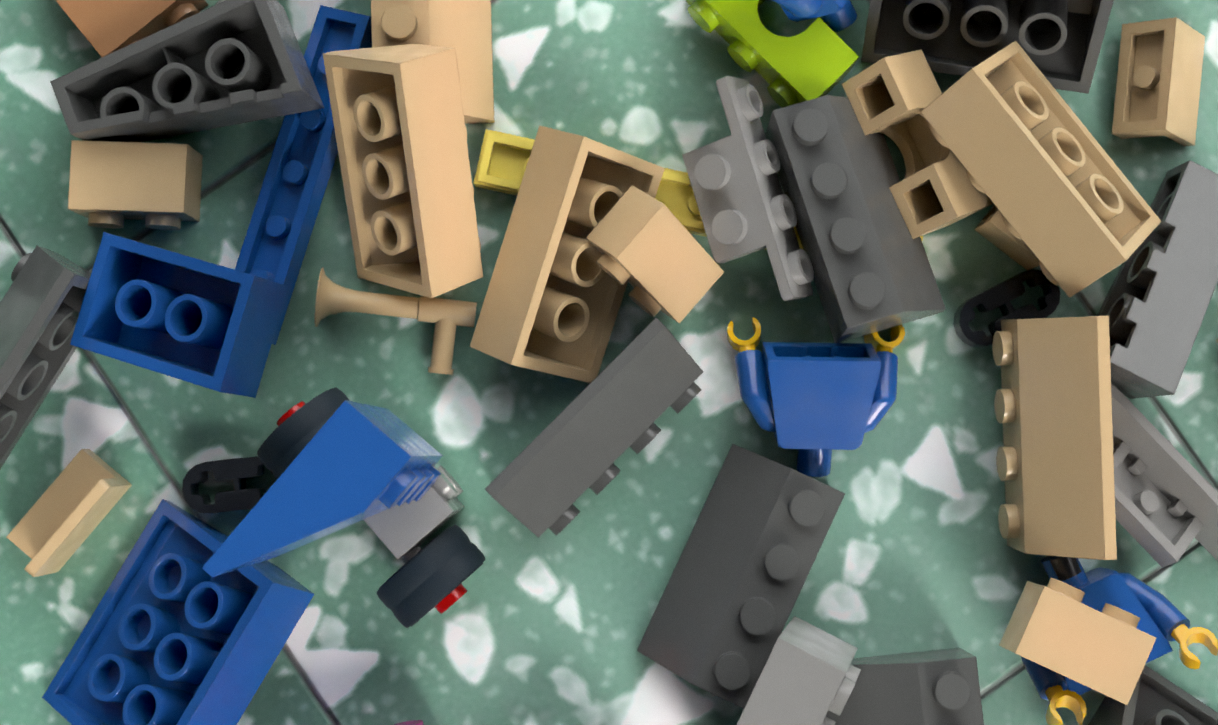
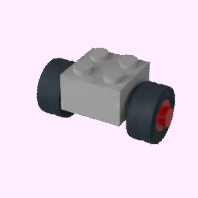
M337 387L321 393L308 403L304 401L297 403L276 422L278 427L268 436L257 451L261 462L267 469L273 472L276 479L281 476L345 400L350 401ZM441 465L438 468L434 466L441 475L419 501L413 500L410 504L404 502L400 507L396 505L391 509L364 519L397 559L402 558L401 560L405 563L380 586L376 593L379 599L387 608L392 610L397 620L406 628L412 627L434 607L440 614L444 613L468 591L462 585V582L484 564L483 562L486 560L483 553L475 544L470 542L465 532L456 524L444 530L423 549L419 547L465 507L457 498L463 492L462 488Z

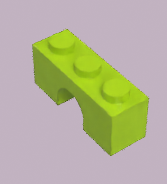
M686 0L690 5L687 10L692 19L708 33L715 30L729 44L727 47L728 53L742 69L747 72H751L754 69L770 84L767 87L768 93L782 108L826 96L851 71L859 59V56L820 17L802 33L783 37L767 30L759 18L758 7L765 0Z

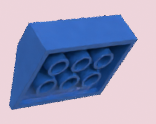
M345 400L204 564L202 569L213 578L278 557L382 511L391 509L396 505L400 507L404 502L410 504L413 500L417 502L441 475L434 466L443 455L389 409Z
M162 499L42 698L71 725H237L313 598L314 593L268 560L212 578L202 567L228 536L172 502Z

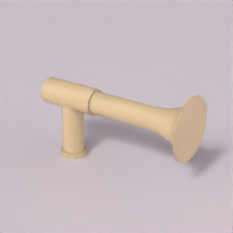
M322 267L316 294L315 327L325 317L342 312L418 319L420 322L435 323L431 364L428 367V372L453 375L452 362L456 326L474 328L477 302L429 298L425 296L417 298L353 290L334 283L326 276Z

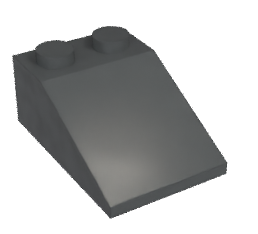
M958 647L853 658L851 665L861 669L846 705L840 716L829 710L826 714V717L836 722L835 725H984L976 656Z

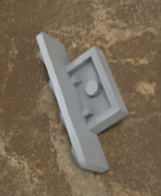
M725 76L716 80V85L732 135L682 155L713 259L716 263H726L766 248L782 299L789 301L813 295L811 286L814 278L813 266L808 254L799 247L794 226L797 224L796 211L790 198L783 194L777 172L780 170L779 156L773 143L766 139L760 120L764 112L760 95L755 87L749 84L746 79Z
M1111 383L1116 520L1162 568L1178 562L1194 538L1218 561V492L1173 447L1170 441L1146 419L1131 401Z

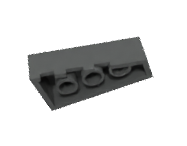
M225 0L50 81L69 133L83 141L146 142L324 108L285 9L277 0Z

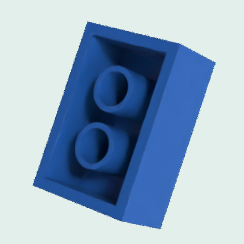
M104 232L70 345L218 392L256 398L289 286Z

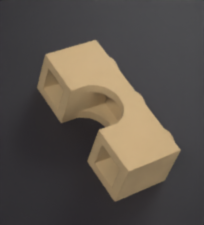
M922 49L884 57L842 83L864 134H885L895 142L902 153L906 166L905 178L889 187L912 239L947 227L993 204L987 194L981 193L971 184L966 174V168L951 149L941 145L931 133L929 122L921 113L923 109L942 94Z

